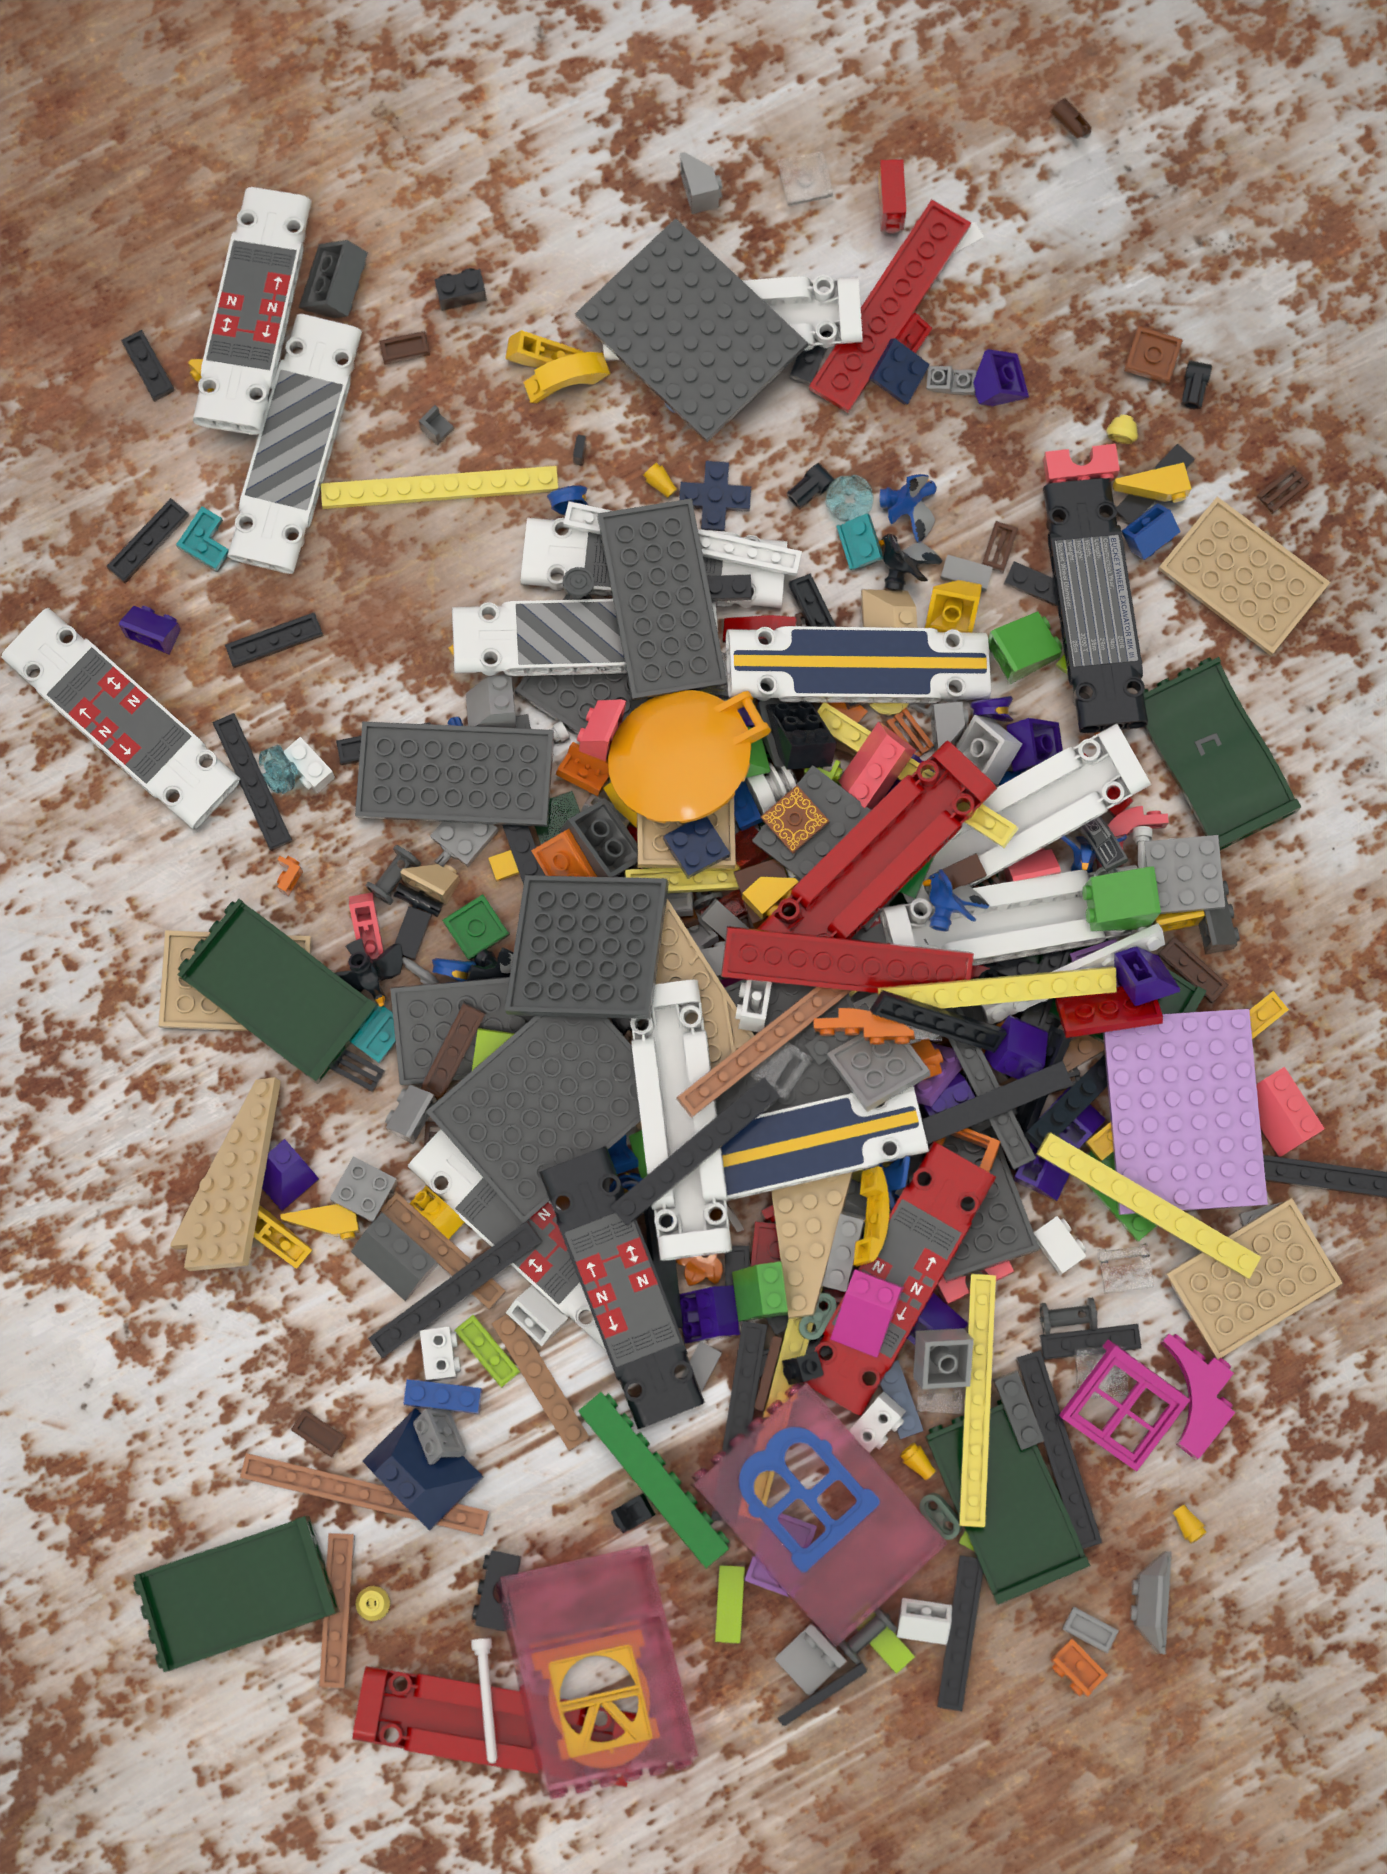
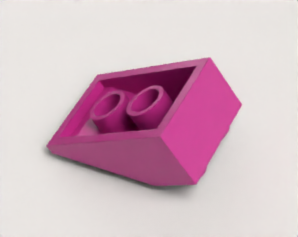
M855 1269L831 1340L878 1357L904 1287Z

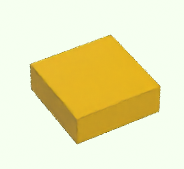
M511 850L488 858L496 882L519 874Z

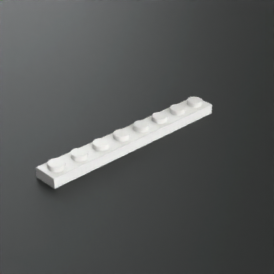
M1157 923L1052 972L1114 967V953L1136 946L1151 952L1164 946L1163 930ZM1048 999L982 1005V1009L987 1023L994 1024L1004 1020L1008 1015L1011 1016Z

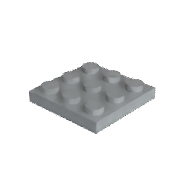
M1218 835L1144 842L1146 867L1154 866L1161 909L1160 914L1225 909Z
M864 1033L827 1053L828 1060L866 1112L930 1076V1070L910 1044H895V1040H885V1044L872 1045L870 1041H865Z

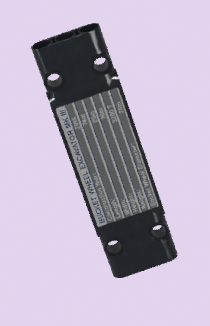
M1099 478L1047 484L1043 487L1047 514L1046 526L1049 530L1048 547L1069 684L1073 687V704L1076 707L1079 732H1102L1116 723L1121 730L1145 727L1148 725V718L1143 693L1145 685L1141 680L1143 677V666L1120 525H1117V508L1113 501L1111 482L1109 479ZM1100 513H1107L1110 517L1104 518ZM1054 517H1059V518H1061L1063 521H1062V522H1056L1053 518H1054ZM1128 688H1133V689H1135L1138 693H1137V694H1131V693H1129V692L1127 691V689H1128ZM1087 693L1090 698L1084 699L1079 694Z

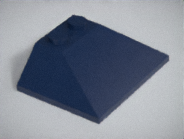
M415 1408L362 1461L400 1502L431 1531L483 1476L463 1455L461 1457H441L435 1464H429L413 1425V1422L422 1414Z

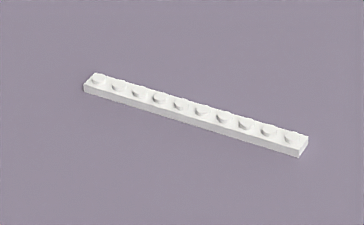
M568 502L563 525L572 529L600 534L597 514L611 510ZM698 529L703 557L797 576L802 551Z

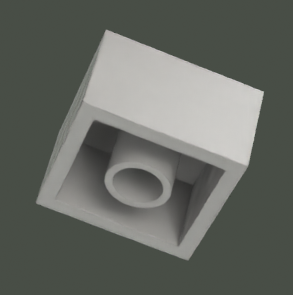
M964 1328L916 1331L914 1380L922 1389L969 1387L974 1339Z

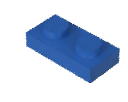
M745 780L741 782L734 795V816L741 831L763 822Z

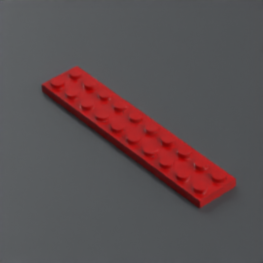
M931 199L861 306L863 342L836 344L809 385L810 391L843 411L850 412L869 383V377L890 339L897 337L911 314L916 311L971 226L970 221Z
M727 926L721 976L878 993V988L970 980L974 953Z

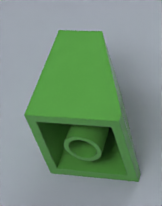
M1038 611L990 631L988 638L989 650L1010 685L1059 659L1061 656V649L1063 647L1057 636L1053 637L1049 630L1051 627L1045 616L1041 617Z
M1154 866L1090 877L1083 886L1082 895L1083 899L1087 900L1088 908L1086 909V921L1090 923L1091 931L1148 928L1161 913Z
M781 1262L754 1265L732 1272L738 1322L788 1315Z

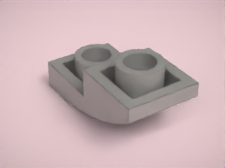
M929 366L927 390L947 394L975 395L973 381L977 370H953L952 366Z

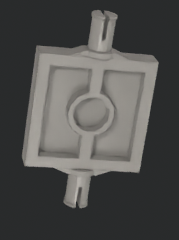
M442 822L430 836L443 849L442 854L434 862L443 867L452 857L469 867L497 834L498 828L493 824Z

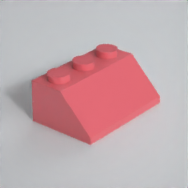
M878 722L838 781L844 790L860 801L862 807L873 809L885 797L916 749L884 724Z
M1285 1067L1256 1084L1260 1129L1278 1157H1282L1325 1129Z

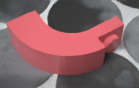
M1137 806L1118 814L1110 821L1108 827L1114 836L1123 834L1128 836L1138 826H1147L1152 829L1166 828L1169 823L1168 813L1161 814V811H1149L1146 813L1147 815H1144L1143 806ZM1124 841L1119 842V844H1120V846L1122 847V849H1123V842H1124ZM1096 858V861H1097V870H1098L1099 868H1101V867H1103V866L1100 864V862H1099L1098 859Z

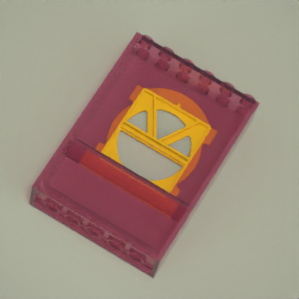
M649 1545L500 1577L496 1587L543 1797L550 1796V1799L554 1800L565 1797L568 1791L575 1790L576 1794L590 1791L593 1785L600 1784V1788L615 1785V1782H618L619 1779L625 1778V1782H631L640 1779L644 1773L649 1772L650 1776H656L665 1773L670 1767H674L675 1771L689 1768V1765L693 1764V1761L698 1757V1752ZM604 1656L617 1661L629 1672L635 1683L634 1686L560 1702V1689L566 1673L576 1662L586 1657ZM637 1696L638 1710L635 1720L633 1722L629 1721L612 1701ZM600 1704L625 1731L621 1737L613 1741L593 1742L590 1740ZM589 1707L581 1734H577L569 1726L563 1714L567 1711Z

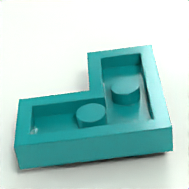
M201 506L176 543L177 548L217 571L229 552V549L211 539L222 523V518Z

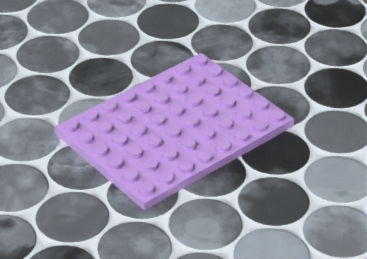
M1249 1009L1163 1014V1024L1103 1032L1115 1171L1182 1211L1268 1205ZM1118 1203L1119 1215L1137 1214Z

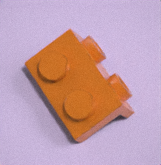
M572 742L567 755L557 768L555 775L599 796L610 778L608 759L604 761L580 752L579 745Z
M1072 1638L1050 1659L1054 1663L1051 1668L1061 1678L1066 1676L1072 1682L1069 1686L1078 1696L1084 1694L1086 1697H1089L1092 1694L1091 1692L1108 1676Z

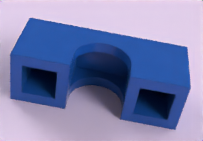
M407 1379L403 1404L408 1407L444 1409L480 1415L483 1390L478 1387Z

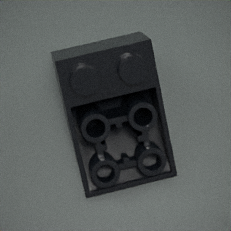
M779 702L766 705L778 756L787 770L811 768L812 765L816 768L832 767L837 742L812 702Z

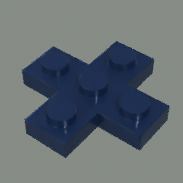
M706 461L704 483L680 482L679 500L692 498L693 507L702 509L701 530L725 532L726 510L750 512L751 486L728 485L729 462Z

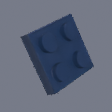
M893 338L887 344L869 379L904 405L908 404L930 364L896 338Z
M707 816L688 822L663 836L664 842L687 879L730 857L729 850Z

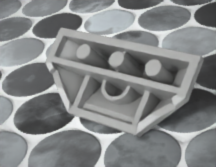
M1167 1551L1160 1554L1137 1575V1580L1132 1581V1595H1136L1135 1605H1131L1130 1620L1134 1621V1627L1157 1654H1166L1172 1552Z

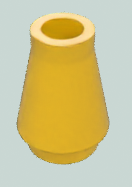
M655 463L643 474L646 478L645 482L661 492L666 498L670 497L677 490L663 465L660 466L658 463Z
M912 1443L900 1454V1457L903 1459L902 1463L919 1474L924 1480H927L935 1473L936 1470L931 1465L920 1445L917 1446L915 1443Z
M1182 1505L1173 1512L1184 1539H1188L1190 1544L1207 1534V1531L1204 1529L1205 1525L1185 1505Z

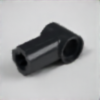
M1192 360L1188 361L1181 405L1192 410L1201 409L1205 388L1209 383L1211 375V364Z
M817 463L806 472L804 478L787 492V496L795 507L801 509L816 495L825 493L835 483V479L820 463Z

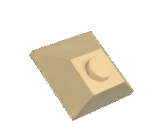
M861 590L863 627L917 628L916 605L908 591Z
M435 864L404 868L400 872L405 884L418 891H424L426 895L439 902H443L445 905H447L460 882L459 875H457L458 871L446 864L444 867Z

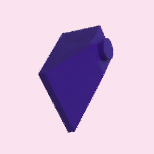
M991 349L986 350L973 381L978 403L996 406L1028 398L1029 394L1018 354Z
M285 1139L268 1153L262 1186L267 1195L283 1211L319 1180L317 1175Z

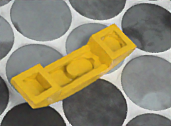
M879 1166L862 1171L860 1195L867 1197L864 1239L855 1242L853 1264L855 1266L874 1262L882 1249L887 1234L889 1194L883 1169Z

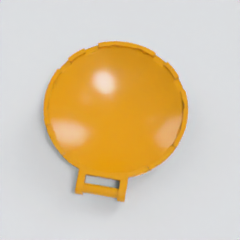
M684 690L653 697L634 709L617 729L608 755V770L611 783L622 802L633 812L645 816L648 820L666 823V821H680V823L695 821L714 813L734 797L736 789L742 781L744 782L748 774L752 750L751 744L771 732L768 723H764L753 704L751 693L744 691L724 701L706 692ZM742 707H745L755 727L749 730L738 712Z

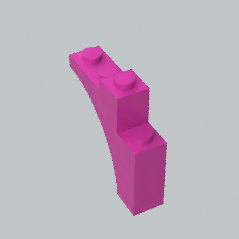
M1169 1333L1162 1339L1160 1344L1169 1351L1178 1363L1187 1385L1188 1398L1190 1399L1187 1421L1176 1445L1194 1460H1198L1236 1413L1231 1409L1233 1405L1223 1397L1219 1399L1216 1397L1234 1373L1230 1370L1231 1365L1224 1359L1219 1358L1217 1360L1214 1357L1208 1363H1205L1206 1358L1195 1349L1193 1351L1189 1350L1184 1346L1186 1342L1177 1334L1172 1336Z

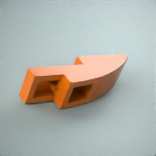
M838 1008L839 1018H814L815 1032H820L821 1036H833L835 1032L845 1031V1035H859L860 1031H864L865 1041H870L872 1045L885 1044V1040H895V1044H909L910 1040H915L914 1031L906 1025L873 1015L871 1011Z

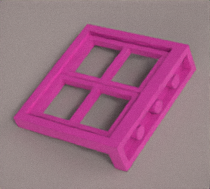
M1108 1339L1102 1346L1106 1353L1059 1416L1137 1472L1189 1403L1190 1399ZM1114 1365L1138 1381L1122 1403H1119L1098 1388ZM1145 1388L1169 1404L1153 1426L1130 1411V1408ZM1094 1392H1097L1117 1407V1410L1102 1430L1078 1414ZM1126 1414L1149 1430L1133 1453L1110 1437Z

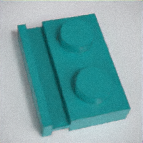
M866 513L836 526L850 570L854 571L856 568L884 559L870 514Z
M378 1006L351 1041L353 1045L378 1064L382 1062L396 1044L393 1012L384 1006Z

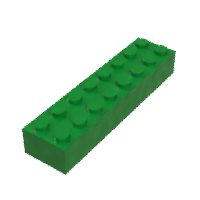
M600 1392L578 1410L579 1414L704 1568L707 1569L729 1550L727 1544L730 1541L721 1530L717 1533L711 1527L714 1521L705 1510L701 1513L695 1507L698 1502L689 1491L684 1494L679 1487L682 1482L673 1471L669 1474L663 1468L666 1464L657 1452L652 1454L647 1447L650 1443L641 1432L637 1435L631 1429L634 1423L625 1412L622 1415L618 1413L615 1409L618 1407V1404L609 1393L604 1396Z

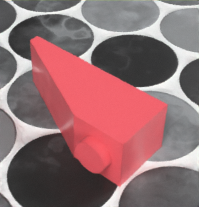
M373 892L349 896V908L356 940L362 938L367 955L371 959H377L384 952Z

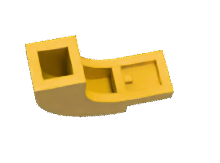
M582 352L564 356L540 366L534 370L535 374L523 383L530 402L537 404L564 387L574 384L594 385L610 375V371L603 353Z

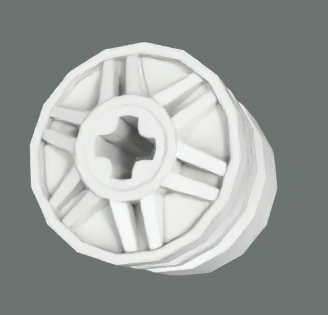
M769 763L770 773L767 776L761 774L745 778L747 787L761 816L798 784L791 769L787 770L783 766L776 767V771L772 763Z

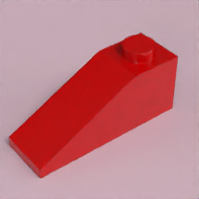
M765 615L724 618L722 642H726V632L728 629L758 630L761 627H769L772 630H776L779 627L796 626V617ZM758 637L761 644H769L766 638Z

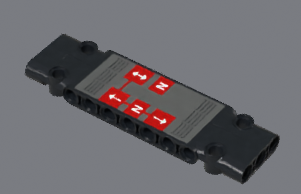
M607 1146L540 1171L539 1174L556 1215L561 1235L616 1378L621 1384L637 1429L644 1428L704 1404V1398L687 1357L688 1353L638 1222L634 1220L630 1225L626 1226L610 1207L626 1193H624ZM609 1177L616 1181V1188L612 1192H606L602 1187L604 1179ZM559 1196L569 1198L570 1206L566 1210H559L556 1207V1199ZM678 1365H685L688 1368V1374L684 1378H677L674 1374V1370ZM638 1383L641 1385L642 1390L638 1396L634 1397L628 1394L630 1384Z

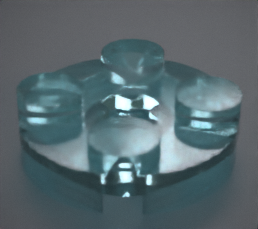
M857 475L836 478L827 490L826 505L829 512L836 519L843 522L866 513L869 514L873 505V494L870 484ZM854 494L855 502L846 503L844 495L850 496Z
M275 745L261 751L259 754V765H264L266 773L262 775L268 786L275 793L282 792V794L293 790L295 775L298 774L296 765L288 760L282 747Z

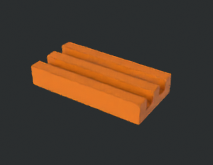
M904 708L902 712L897 713L892 719L886 721L889 728L908 743L894 723L898 722L918 748L919 752L914 753L918 757H921L934 747L907 708ZM903 717L906 718V720L909 722V724L912 726V728L924 742L926 747L922 746V744L919 742V740L916 738V736L913 734V732L902 719Z

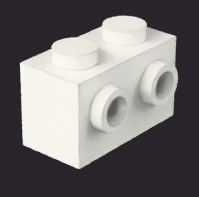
M301 737L282 752L285 758L283 763L292 773L295 770L301 776L299 780L308 790L312 788L316 793H319L335 778L333 771Z
M748 979L746 983L741 982L739 997L744 999L743 1005H737L735 1019L740 1020L738 1029L760 1032L764 1029L772 982Z
M1056 1216L1035 1231L1034 1234L1042 1252L1058 1274L1062 1275L1086 1257L1084 1253L1086 1248L1079 1239L1074 1240L1069 1233L1072 1229L1066 1220H1060Z
M533 1285L516 1298L506 1312L541 1346L549 1341L568 1320V1317Z
M450 1327L421 1330L420 1337L426 1381L457 1378L456 1372H460L461 1367L459 1357H454L453 1347H458L456 1332H451Z
M883 1391L847 1433L869 1453L875 1447L879 1450L889 1439L885 1436L889 1430L892 1429L895 1432L904 1422L901 1417L906 1411Z
M902 1598L898 1617L897 1637L947 1645L951 1626L952 1605Z

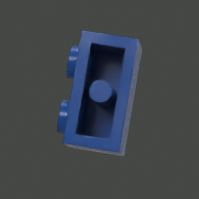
M1159 503L1122 530V534L1131 552L1143 560L1152 556L1155 551L1170 542L1173 537L1181 532L1171 510Z

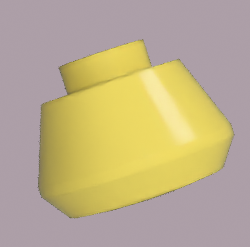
M1120 415L1114 418L1106 429L1108 437L1118 443L1132 444L1138 438L1137 424L1128 415Z
M366 1587L356 1598L357 1612L366 1620H380L389 1611V1596L380 1587Z

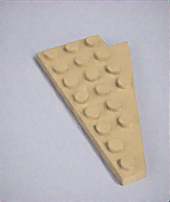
M667 899L656 984L698 980L704 1030H706L712 1070L755 1035L752 1031L738 1029L740 1020L735 1019L737 1007ZM689 1013L685 1018V1022L694 1024L698 1020V1015L696 1013Z
M275 1077L255 1080L205 1178L201 1180L200 1188L171 1241L170 1246L176 1250L187 1249L184 1268L189 1271L249 1266L281 1083Z
M853 1172L771 1191L789 1319L815 1315L839 1216L844 1209Z

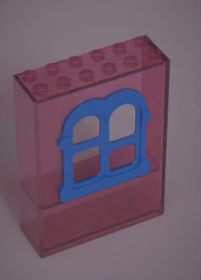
M797 1383L785 1391L787 1396L785 1399L774 1401L766 1409L768 1414L765 1417L754 1419L747 1426L750 1430L745 1435L739 1433L729 1442L731 1447L726 1452L720 1450L710 1459L713 1464L707 1469L702 1467L691 1476L694 1481L690 1485L811 1624L831 1645L836 1647L948 1543L807 1383ZM795 1443L809 1445L829 1467V1473L811 1489H806L785 1464L786 1451ZM764 1471L778 1473L790 1486V1491L771 1508H767L754 1492L755 1479ZM840 1480L855 1496L856 1503L838 1520H833L818 1503L817 1498L832 1483ZM796 1499H801L825 1526V1532L807 1548H802L778 1521L779 1514Z

